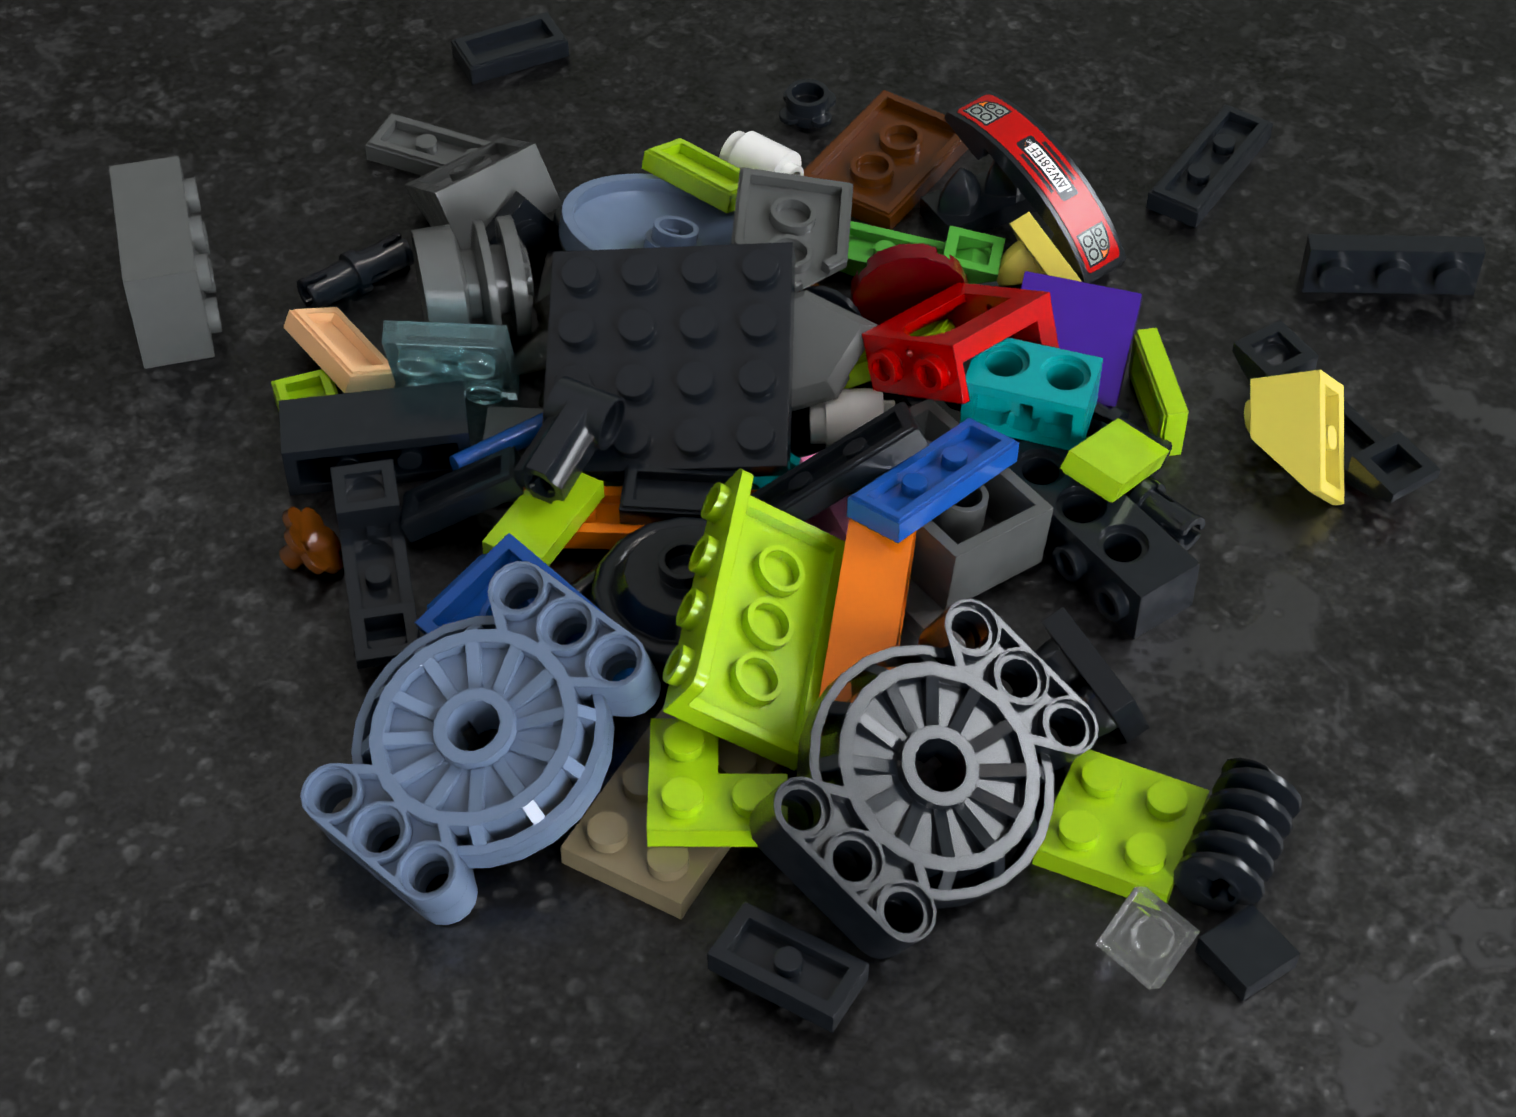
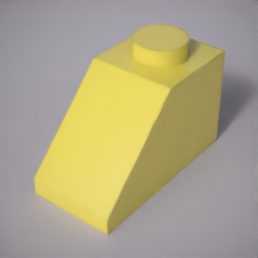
M1322 370L1250 379V399L1246 401L1244 407V420L1250 438L1309 492L1331 505L1344 504V386Z

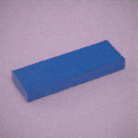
M967 418L931 442L926 448L849 496L847 501V517L899 543L1017 462L1019 442L971 418Z

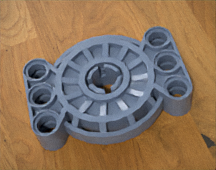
M515 561L504 565L495 572L489 582L487 592L493 616H474L445 624L416 639L393 658L369 688L356 718L351 749L353 764L329 763L320 766L309 774L302 786L300 795L302 807L328 838L421 916L436 925H450L459 922L473 909L478 894L473 868H492L525 859L554 843L582 818L601 790L612 760L615 729L612 716L634 717L643 714L655 704L660 695L661 682L659 675L643 644L633 634L539 566L528 561ZM535 598L527 607L517 609L525 600ZM584 633L582 638L575 643L564 645L565 641L572 635ZM635 668L626 679L612 681L614 676L621 670ZM471 727L477 734L490 729H498L493 741L484 748L467 751L470 744L463 736V732L467 728ZM352 797L345 808L332 814L339 802ZM399 835V839L393 847L378 853L383 842L392 836ZM448 874V878L443 886L436 891L426 893V889L433 879L439 875Z

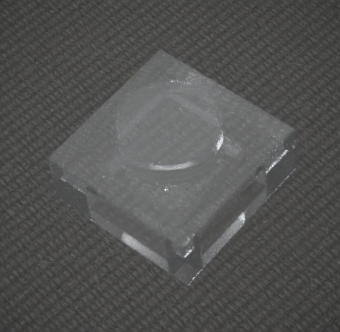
M1134 887L1096 942V945L1148 989H1159L1200 931L1147 887Z

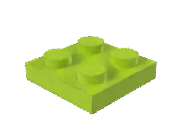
M1089 749L1072 762L1055 800L1045 840L1033 857L1032 864L1164 911L1175 885L1173 871L1180 859L1183 858V850L1193 836L1194 826L1202 816V809L1208 800L1210 790Z

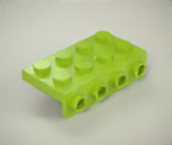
M740 468L725 484L717 482L709 491L702 506L701 518L707 520L704 536L696 544L689 561V571L695 573L692 587L684 597L676 616V625L682 628L679 643L670 654L663 671V681L669 684L663 712L795 771L798 763L799 740L809 711L819 699L845 541L751 496L750 492L754 476Z

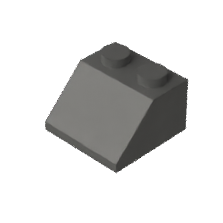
M504 137L496 139L405 184L410 197L431 227L450 225L459 249L471 248L470 233L472 221L482 219L486 228L516 191L547 217V213L562 206L536 143Z

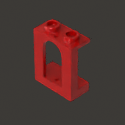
M960 282L862 333L873 390L965 404L970 401L963 362L1006 338H1013L1059 348L1050 292ZM947 315L948 320L952 319L955 325V329L937 335L910 336L913 332Z

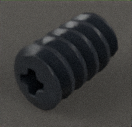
M1245 758L1227 759L1221 768L1220 776L1212 788V795H1210L1202 809V816L1194 826L1193 836L1183 850V858L1180 859L1173 871L1174 882L1180 892L1193 904L1209 910L1225 911L1233 908L1235 904L1247 906L1258 903L1265 893L1264 882L1268 881L1275 870L1274 861L1278 859L1284 849L1283 840L1288 837L1293 829L1292 819L1298 815L1302 808V799L1295 787L1282 777L1276 775L1267 766L1255 760Z

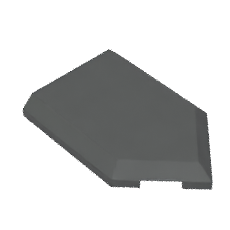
M740 167L731 245L793 242L796 254L795 293L846 268L853 184Z
M807 290L795 293L792 411L832 401L839 397L850 379V372L865 350L862 333L876 327L878 324Z

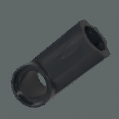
M569 376L560 378L548 396L542 427L514 469L516 482L524 486L533 497L552 504L556 500L564 501L595 450H606L615 441L625 417L626 402L624 398Z

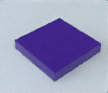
M1025 271L1021 289L1050 292L1059 349L1103 358L1097 401L1110 409L1118 406L1141 307L1142 294Z

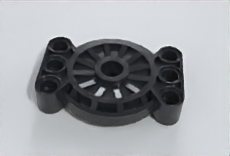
M974 599L959 600L923 630L919 637L918 645L890 647L863 657L826 687L809 711L799 740L797 777L790 778L756 805L751 813L749 823L752 839L759 849L861 951L870 957L878 959L892 958L931 933L936 924V909L964 906L987 896L1006 885L1029 865L1045 840L1053 813L1054 773L1093 747L1098 738L1096 716L1090 707L990 607ZM952 631H955L962 637L966 647L957 642ZM885 667H896V668H893V669H891V670H888V669H886ZM1001 678L1010 685L1014 696L1006 691L1002 685ZM851 682L852 698L847 702L835 701L842 689ZM1049 726L1058 733L1062 744L1055 740ZM935 756L943 764L934 773L939 785L938 791L931 789L923 783L917 774L915 760L925 763ZM781 805L795 811L800 818L801 830L793 828L786 822L782 814ZM1012 848H1018L1005 867V854ZM833 856L845 861L850 868L851 881L845 880L837 873L832 861ZM963 880L975 885V887L951 890L952 885ZM884 906L889 907L900 918L901 933L891 928L886 921Z

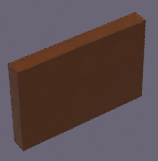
M883 90L804 169V176L852 183L851 217L872 226L893 230L920 201L921 196L928 193L968 148L945 121L944 114Z

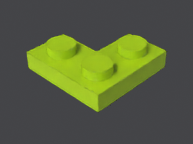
M651 718L647 847H758L752 839L749 828L751 813L760 801L788 780V774H719L718 736L680 719ZM781 805L783 817L788 823V807Z

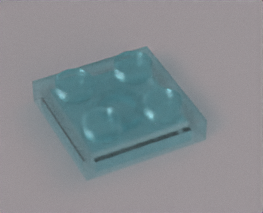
M384 320L381 343L397 388L463 381L465 398L471 402L492 405L499 403L501 400H518L520 377L507 325Z

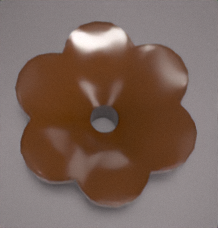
M290 507L283 512L282 520L286 527L284 538L287 544L279 550V555L287 567L296 569L304 563L315 574H321L324 571L335 574L343 568V560L338 553L341 549L340 540L332 529L324 526L323 520L316 511L309 507H305L301 511L295 507Z

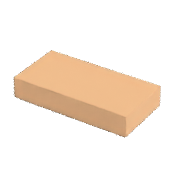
M338 307L304 308L288 311L284 329L344 393L394 388L399 372Z

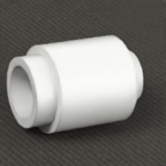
M742 131L734 132L726 140L720 152L719 158L738 168L745 167L804 176V170L801 167V156L798 152L755 131L747 133Z
M873 388L843 389L835 400L810 406V444H825V448L895 406V400H884L883 392L873 390Z

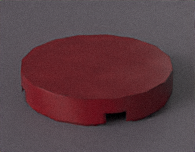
M923 243L898 244L878 251L867 259V267L861 270L859 275L857 270L851 281V301L859 309L863 318L879 325L958 282L968 283L960 262L950 254V259L945 255L938 254L937 247ZM945 315L934 322L940 321L948 317L947 315Z

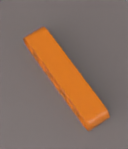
M849 518L819 697L828 685L863 657L890 647L900 646L917 531L901 542L896 543ZM885 667V668L888 669V670H891V669L896 668V667ZM851 682L842 689L835 701L847 702L852 698Z

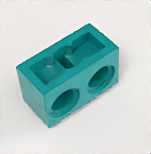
M1006 338L972 357L965 376L970 401L961 404L960 423L967 418H971L1011 438L1071 450L1086 438L1097 404L1103 358Z

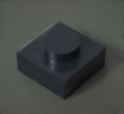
M516 191L485 230L488 242L491 245L497 244L495 219L498 216L511 215L517 234L526 247L532 269L559 236V226Z

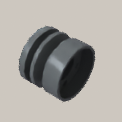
M511 215L496 217L495 233L497 244L489 245L482 219L473 220L470 233L471 248L459 249L456 237L449 224L411 230L412 251L419 295L432 353L470 347L472 320L483 318L486 330L493 343L502 342L503 340L501 315L509 314L516 339L531 337V315L533 304L535 303L533 279L526 247L517 234Z

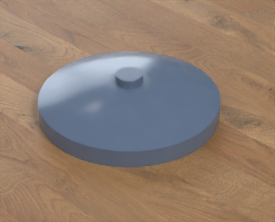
M653 174L610 175L585 182L567 195L562 205L559 237L566 251L731 245L735 211L725 213Z

